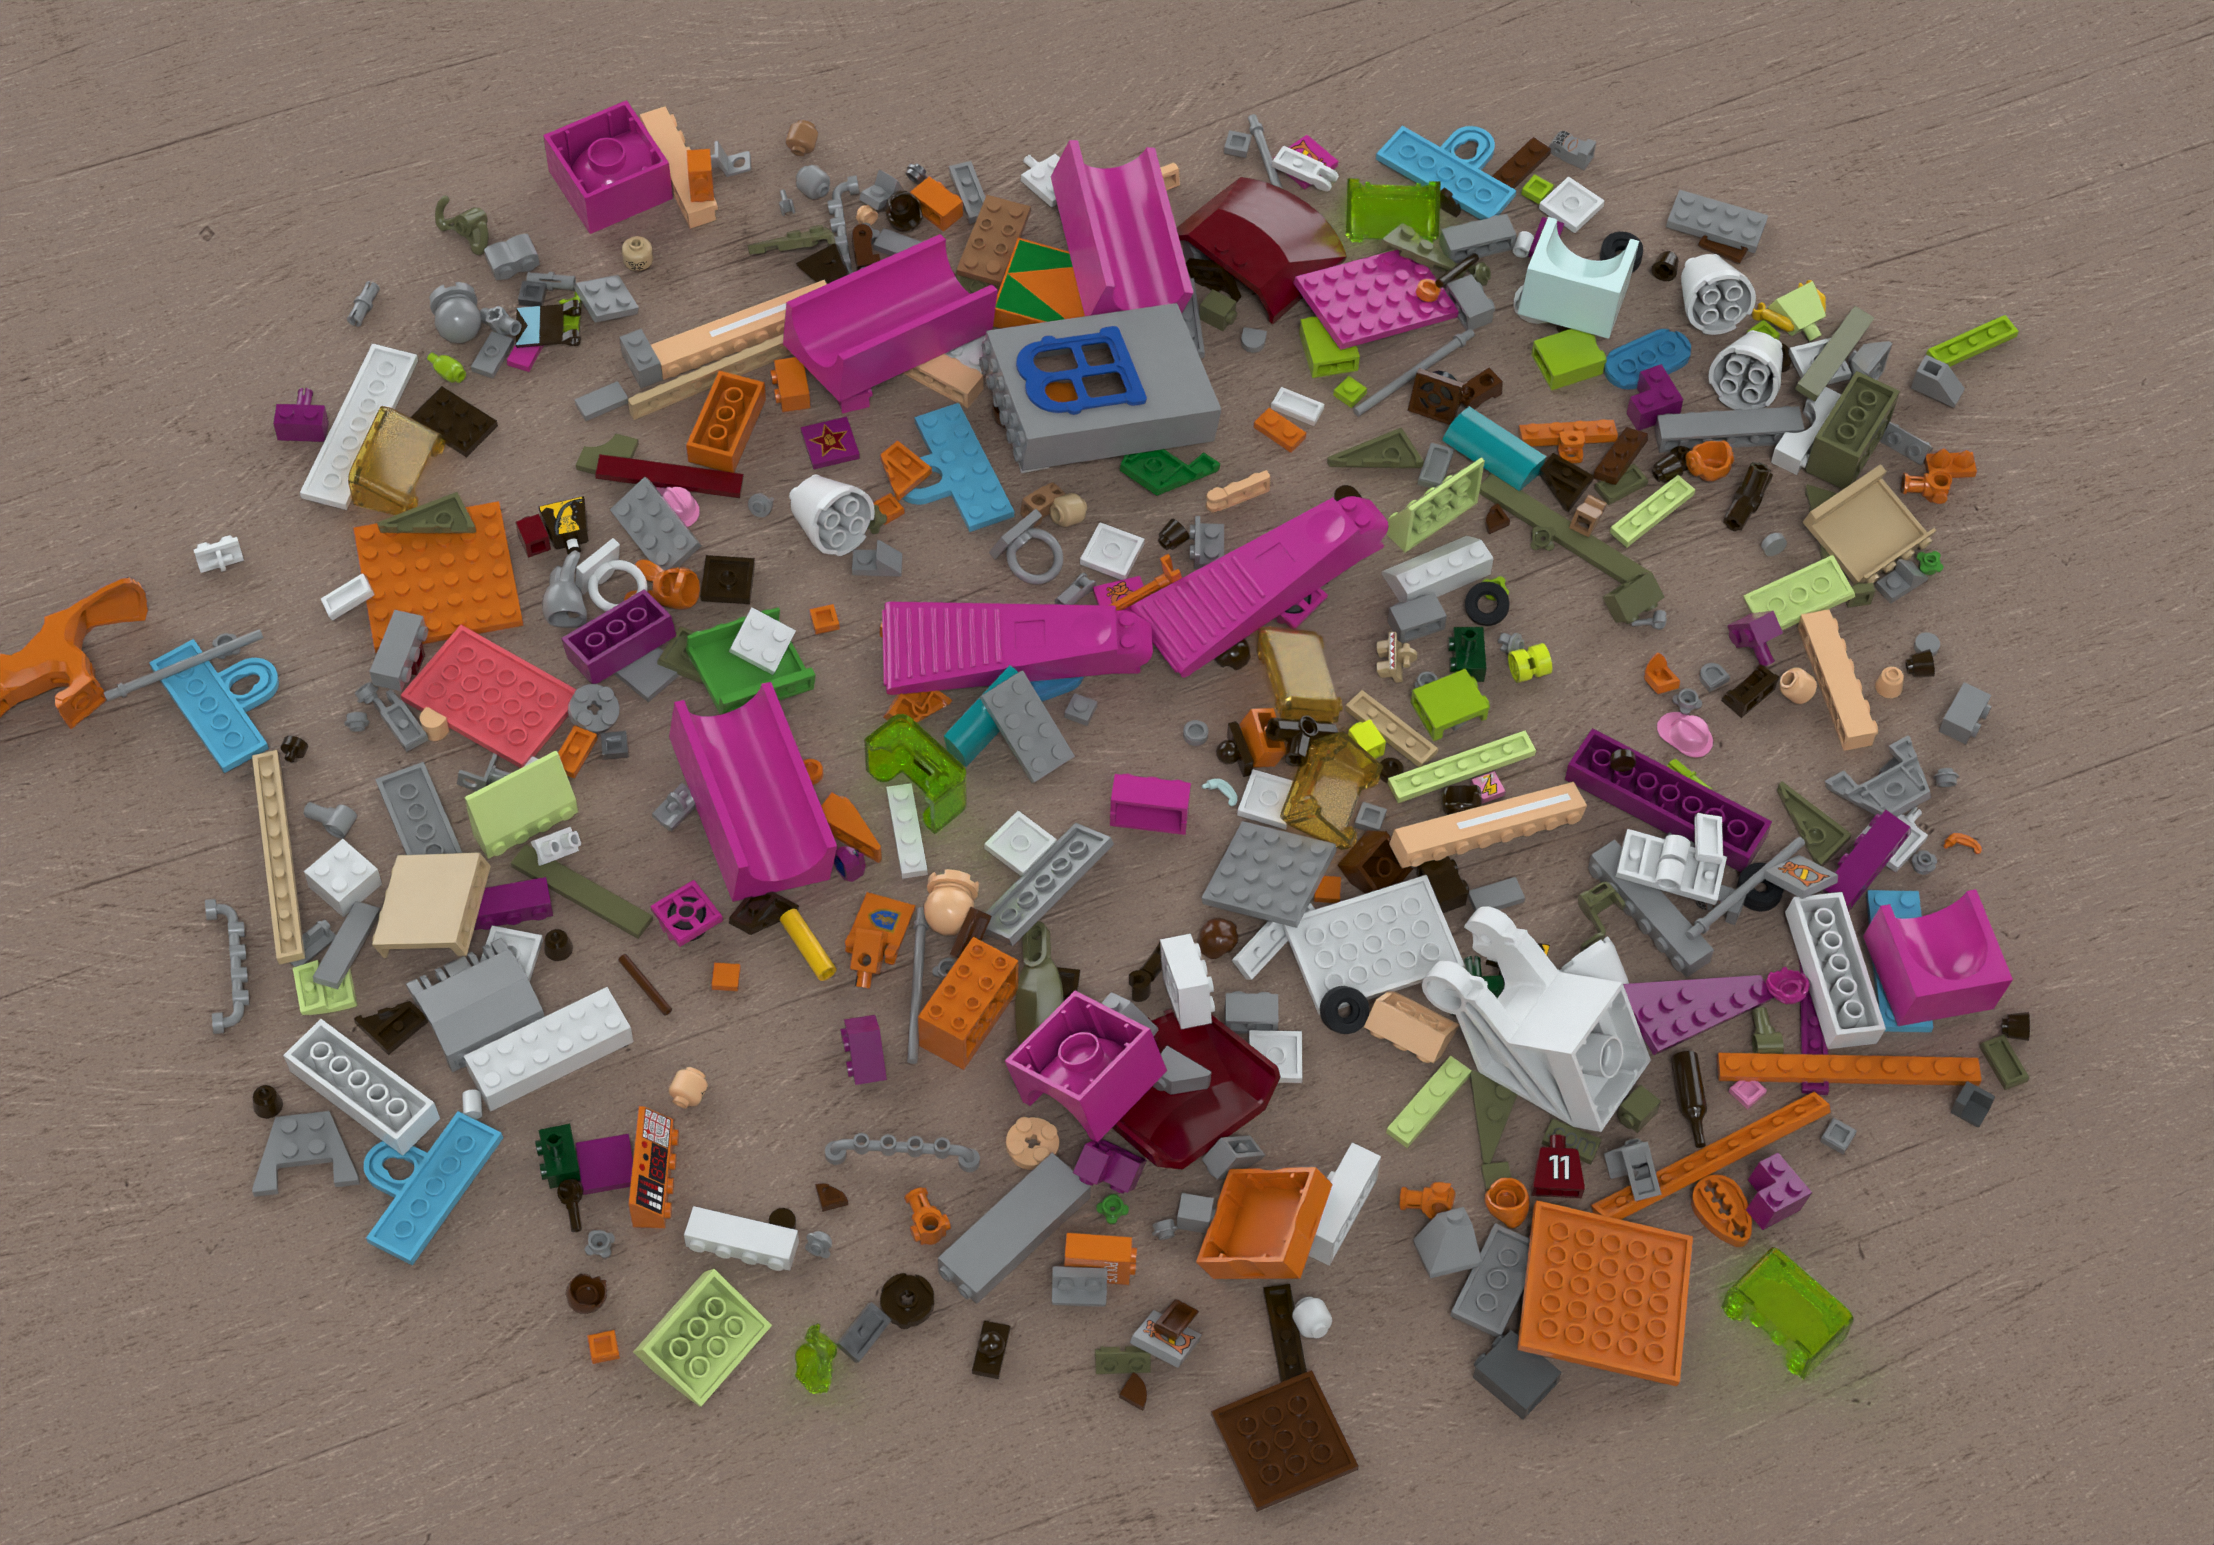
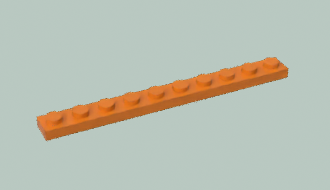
M1718 1053L1716 1057L1719 1081L1797 1083L1806 1081L1808 1083H1823L1828 1081L1829 1083L1956 1086H1965L1967 1081L1979 1086L1982 1081L1979 1058L1760 1053Z
M1814 1091L1657 1171L1656 1175L1662 1195L1635 1201L1630 1185L1592 1204V1212L1621 1220L1831 1113L1830 1104Z

